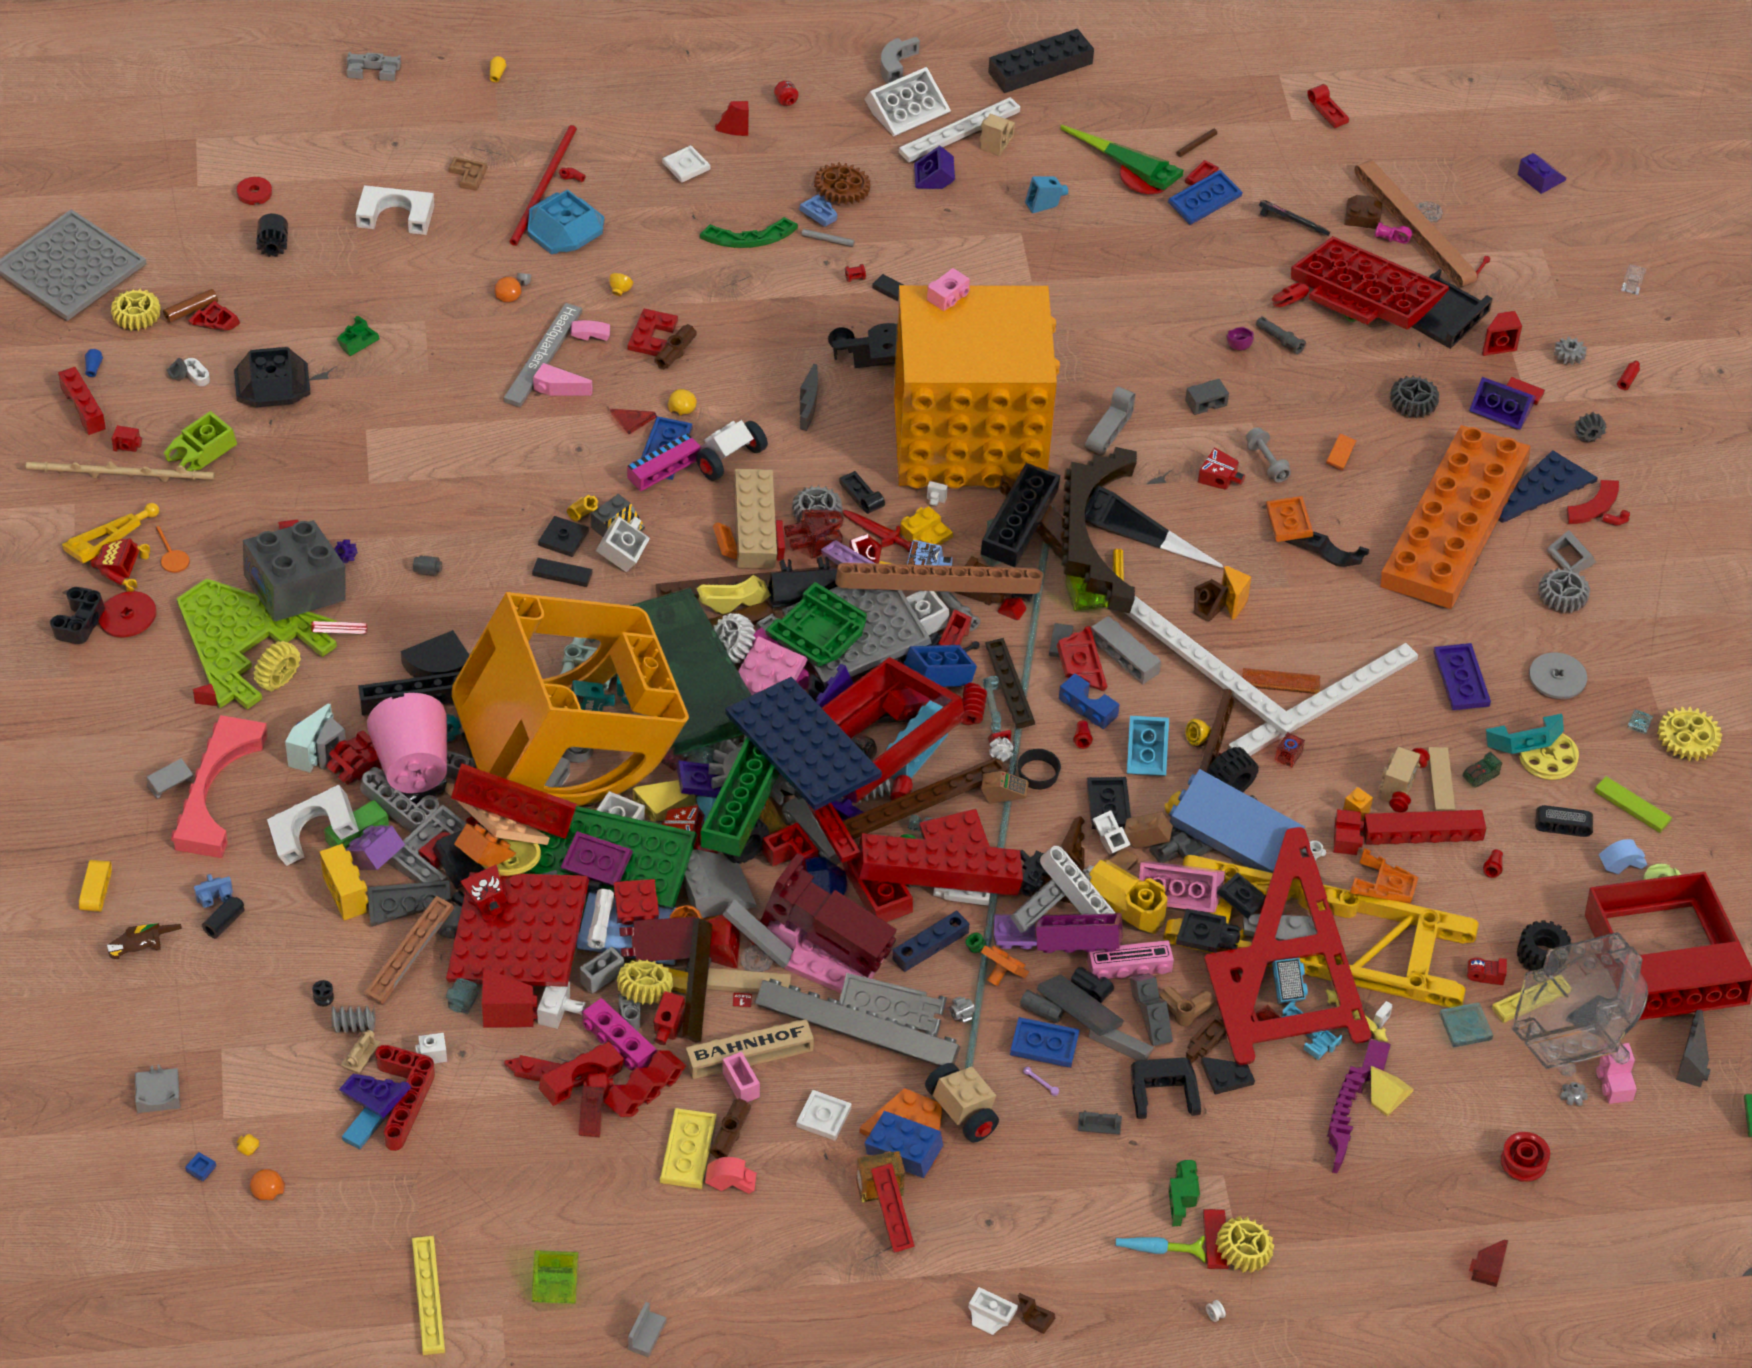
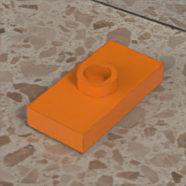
M716 522L713 525V529L722 555L734 560L737 559V546L731 528Z

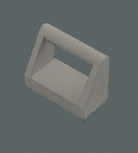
M1569 530L1547 548V552L1562 568L1565 567L1568 571L1572 569L1574 573L1587 569L1596 563L1592 554ZM1571 545L1582 559L1571 567L1557 550Z
M333 718L325 722L317 739L320 769L328 768L326 765L332 758L329 755L330 751L334 750L340 741L346 740L345 729Z

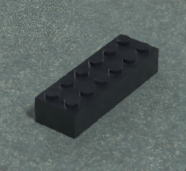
M1077 28L989 57L988 73L1001 90L1007 93L1093 64L1094 48Z
M1025 463L982 539L980 555L1016 567L1059 490L1061 475Z

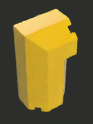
M1107 859L1100 860L1089 873V876H1091L1090 882L1114 912L1122 913V919L1138 929L1156 934L1165 921L1168 901L1167 895H1165V887L1151 878L1142 881Z

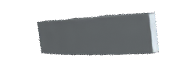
M813 364L800 387V429L807 431L812 421L817 403V364Z

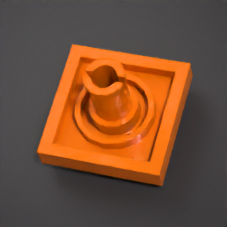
M993 945L992 948L984 946L981 951L982 954L996 963L995 968L987 978L992 984L999 986L1007 971H1011L1023 978L1027 977L1029 971L1024 968L1026 964L1009 956L1004 950Z

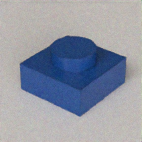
M198 1152L185 1169L187 1173L204 1181L216 1168V1162Z

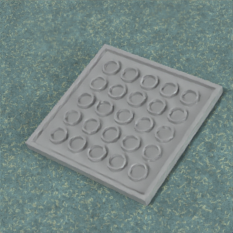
M71 209L1 258L0 275L68 321L146 265V259Z
M835 587L829 591L867 613V621L862 636L840 658L819 667L814 664L812 666L820 680H822L824 687H828L827 682L831 677H835L840 664L846 665L850 677L878 666L889 657L895 659L907 654L910 646H927L932 643L902 590ZM798 603L782 609L784 616Z

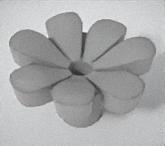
M1571 1082L1570 1085L1564 1084L1561 1088L1564 1092L1561 1093L1560 1098L1562 1100L1567 1099L1566 1103L1568 1105H1573L1575 1102L1577 1106H1582L1583 1100L1588 1099V1094L1584 1092L1586 1088L1583 1084L1579 1085L1576 1082Z

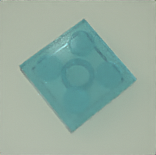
M1479 1002L1440 1010L1439 1015L1453 1048L1493 1039V1033Z

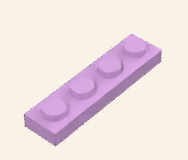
M837 540L821 549L824 557L827 556L829 560L838 565L841 563H874Z

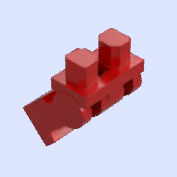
M364 730L358 732L356 737L348 741H340L334 750L330 751L329 755L332 758L326 765L335 774L343 767L344 770L338 778L347 785L355 778L361 780L364 773L370 771L372 767L382 768L372 740Z

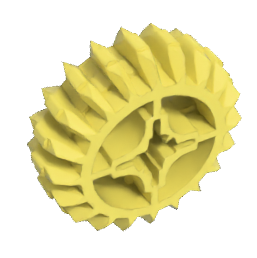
M141 288L138 291L133 289L132 291L126 290L124 294L119 293V297H115L111 305V314L114 322L119 327H123L124 330L129 328L131 331L133 329L139 331L140 328L152 327L153 323H156L160 317L161 307L159 300L153 293H149L148 290L142 291Z
M284 640L271 644L270 648H266L265 653L261 654V658L257 660L258 664L254 667L256 670L253 673L255 675L254 680L261 688L270 692L275 689L278 690L293 678L294 673L297 672L296 669L300 666L299 662L301 660L300 652H298L294 645Z
M639 959L638 962L631 960L630 964L625 963L624 967L620 968L619 975L617 976L618 991L621 992V996L627 997V1000H634V1003L640 1002L642 1005L644 1003L651 1005L655 1002L659 1004L664 991L671 993L673 988L672 973L669 972L668 968H663V964H656V961L649 962L648 960L641 961Z
M1238 1216L1236 1219L1231 1218L1228 1222L1224 1223L1219 1230L1216 1245H1218L1217 1252L1222 1253L1221 1259H1226L1227 1265H1234V1270L1241 1268L1242 1273L1247 1270L1252 1273L1255 1270H1261L1272 1258L1274 1244H1272L1273 1237L1268 1236L1269 1230H1264L1263 1224H1256V1219L1249 1221L1248 1216L1244 1219Z

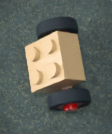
M946 1063L936 1068L928 1076L925 1082L927 1091L934 1096L957 1125L966 1122L963 1127V1134L970 1142H979L995 1130L999 1123V1118L991 1108L996 1094L972 1066L960 1071L955 1064Z

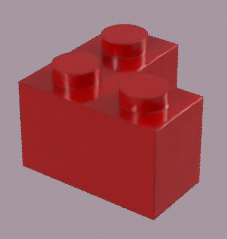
M798 822L763 838L762 853L772 867L788 859L792 861L797 853L804 856L801 864L804 866L803 870L818 865V849Z

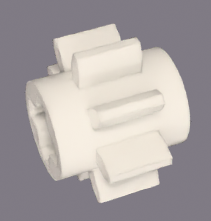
M998 737L989 744L992 747L989 750L992 758L996 757L1004 762L1013 756L1012 752H1010L1013 750V745L1007 738L1001 740Z

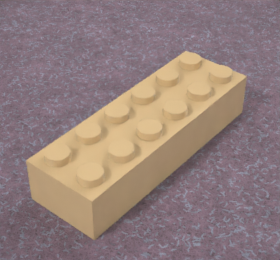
M735 469L734 503L737 568L775 569L777 544L773 470Z

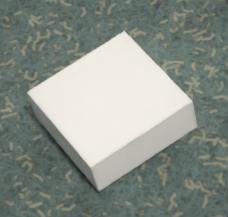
M1387 1001L1376 1012L1373 1022L1376 1023L1378 1029L1385 1024L1391 1015L1393 1006Z

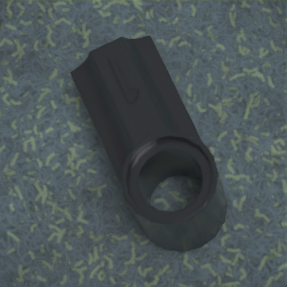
M1078 967L1071 977L1072 983L1086 991L1087 994L1100 1003L1114 991V985L1108 978H1098L1083 967Z

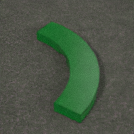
M783 217L765 230L742 231V233H734L731 230L722 229L710 224L700 233V239L715 245L731 248L760 247L786 238L798 229V224Z

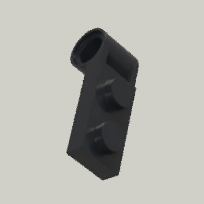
M856 471L839 478L841 486L866 514L885 506L882 494L879 491L874 493Z

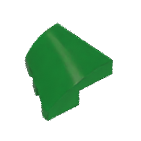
M356 316L353 326L348 325L345 331L337 338L338 343L349 356L354 355L380 339L378 333L369 328L367 321L360 316Z

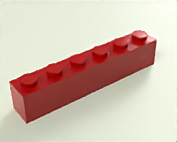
M1483 810L1370 813L1364 815L1363 833L1366 845L1476 842L1484 840L1487 828Z

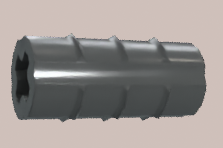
M1028 989L1020 1001L1021 1007L1055 1023H1059L1065 1011L1047 999V997L1040 996L1038 993Z

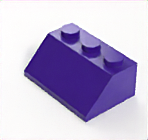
M1482 377L1469 411L1521 430L1536 396Z

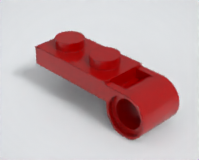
M1322 84L1307 91L1309 101L1334 128L1349 123V117L1330 98V91L1327 85Z

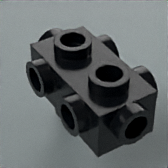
M1020 850L1021 860L1024 862L1022 868L1026 871L1023 875L1019 892L1025 896L1031 897L1035 890L1038 891L1043 883L1041 877H1046L1047 875L1046 870L1040 863V858L1044 853L1037 850L1032 857L1025 851Z

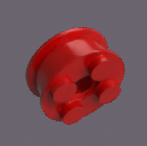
M1531 1132L1515 1133L1508 1137L1501 1154L1502 1167L1509 1176L1520 1182L1537 1180L1546 1172L1550 1159V1148L1546 1141L1537 1134Z

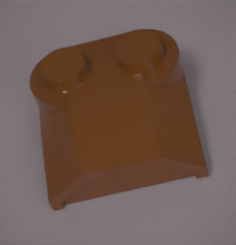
M1356 195L1348 198L1344 225L1377 229L1381 220L1382 203L1375 197Z

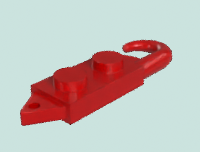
M520 1055L519 1058L504 1061V1065L514 1072L515 1077L540 1082L541 1076L546 1071H552L561 1065L560 1063ZM587 1075L574 1079L572 1081L573 1087L582 1086L584 1084L583 1080L586 1079Z

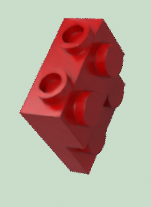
M655 879L614 882L617 923L632 925L634 921L659 918Z

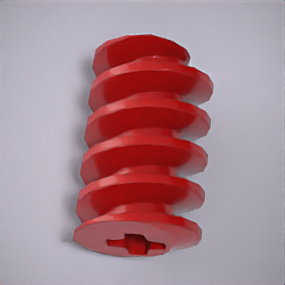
M969 682L964 686L962 696L964 714L961 715L963 719L962 724L964 725L979 724L983 721L987 691L976 683Z

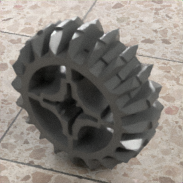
M1412 375L1411 378L1405 376L1404 379L1399 378L1398 382H1395L1390 392V402H1392V407L1396 408V412L1401 411L1402 415L1415 416L1416 419L1418 416L1422 418L1425 415L1430 416L1439 403L1437 386H1434L1433 382H1428L1427 378L1421 379V376L1416 378Z

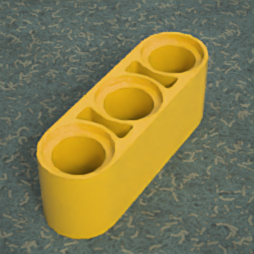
M89 861L79 898L80 910L102 911L112 872L111 861Z

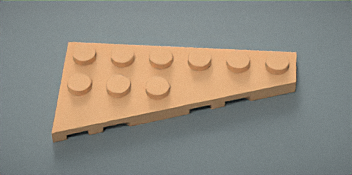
M447 783L445 791L452 796L455 784ZM457 801L494 837L548 845L550 837L531 826Z

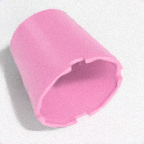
M404 693L403 697L395 699L390 697L380 702L371 711L367 720V728L390 786L404 793H421L439 785L447 773V715L442 703L432 696L421 693Z

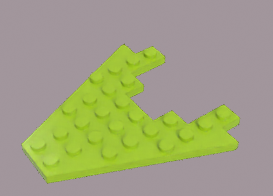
M207 578L177 598L178 607L208 682L213 686L217 705L220 709L234 699L247 710L262 700V694L240 675L252 667L251 661L243 654L268 636L276 642L283 640L289 642L297 636L321 657H324L337 647V642L327 635L329 633L311 632L312 621L337 622L336 620L312 612H305L274 622L256 594Z

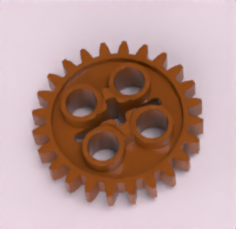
M838 162V165L831 163V166L825 165V168L820 167V171H817L815 175L814 187H816V192H820L819 196L825 195V200L830 198L831 202L837 201L838 204L844 202L847 205V202L854 204V200L859 203L860 199L864 200L865 196H868L871 180L868 179V175H865V171L860 172L859 167L855 169L853 164L849 167L847 163L841 165Z

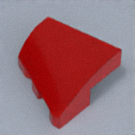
M731 101L727 106L728 109L721 115L720 122L715 124V130L730 135L748 136V101Z
M213 301L204 311L199 309L188 320L192 325L225 331L231 330L240 324L238 317L225 306L222 307L216 301Z

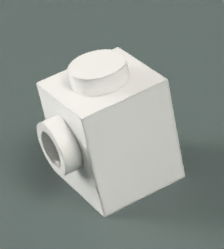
M444 1033L418 1036L419 1044L415 1045L416 1053L431 1057L434 1063L447 1062Z

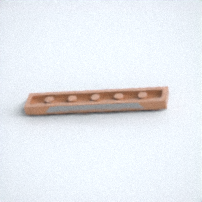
M438 896L433 899L364 993L367 997L382 1005L453 911V904Z

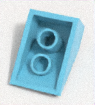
M1130 716L1127 774L1166 776L1169 718Z

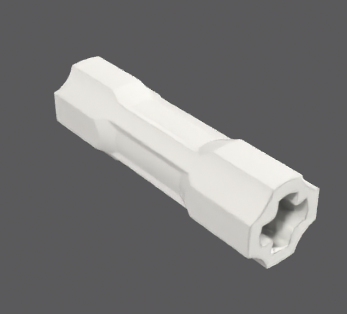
M600 889L597 891L592 924L587 939V945L591 948L602 949L605 946L610 912L614 902V892L610 889Z

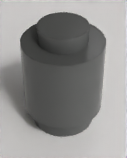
M420 555L414 558L413 571L422 575L437 576L438 572L441 573L442 561H440L439 557Z

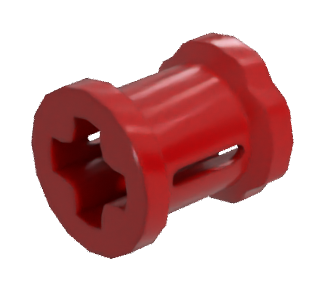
M860 264L858 267H845L847 282L860 278L862 280L866 279V271L863 264Z

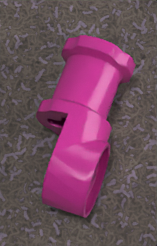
M1380 222L1375 231V237H1382L1388 239L1389 242L1396 241L1403 244L1408 243L1412 236V231L1408 227L1391 228ZM1400 233L1406 234L1407 237L1401 236Z

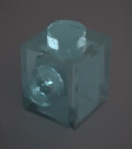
M458 977L453 987H450L446 994L448 1008L458 1013L468 1014L478 996L477 983Z

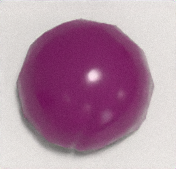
M1238 327L1228 331V335H1226L1227 342L1232 349L1238 351L1246 350L1253 343L1254 333L1248 328Z

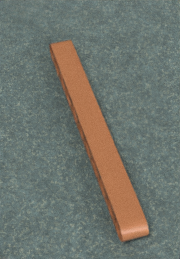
M1373 160L1355 166L1354 171L1357 178L1382 203L1401 226L1408 227L1412 231L1411 237L1459 288L1477 281V273L1474 268Z
M841 563L838 565L835 583L838 587L848 589L1037 594L1041 589L1043 573L1034 568Z

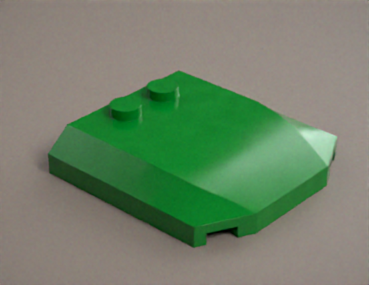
M814 582L803 593V599L782 620L777 618L765 632L770 638L791 651L805 656L808 659L807 661L819 667L840 658L862 636L867 621V613Z

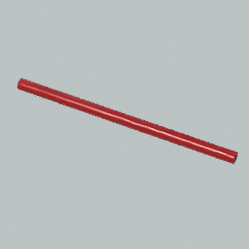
M574 125L568 127L509 241L511 245L516 246L519 243L529 222V209L540 202L577 131Z

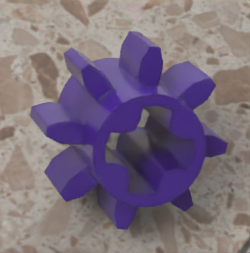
M350 539L337 541V546L334 550L342 562L354 561V557L358 554L356 543L350 544Z

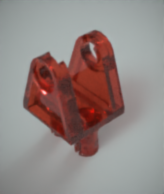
M802 510V520L800 523L784 526L786 537L800 534L803 536L790 539L792 551L807 548L811 558H816L822 555L821 549L833 541L837 540L842 543L843 536L839 528L843 525L844 517L841 512L836 510ZM832 518L839 519L836 523H832L829 520ZM830 535H837L838 538H837V539H831V538H829V536H830Z

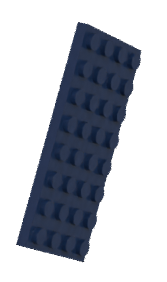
M792 677L725 708V714L814 811L882 777V771Z

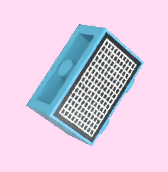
M1300 958L1274 961L1272 968L1278 1004L1290 1003L1291 1001L1300 1002L1306 999L1305 996L1308 995L1306 983H1303L1302 975L1305 974L1303 963H1300Z

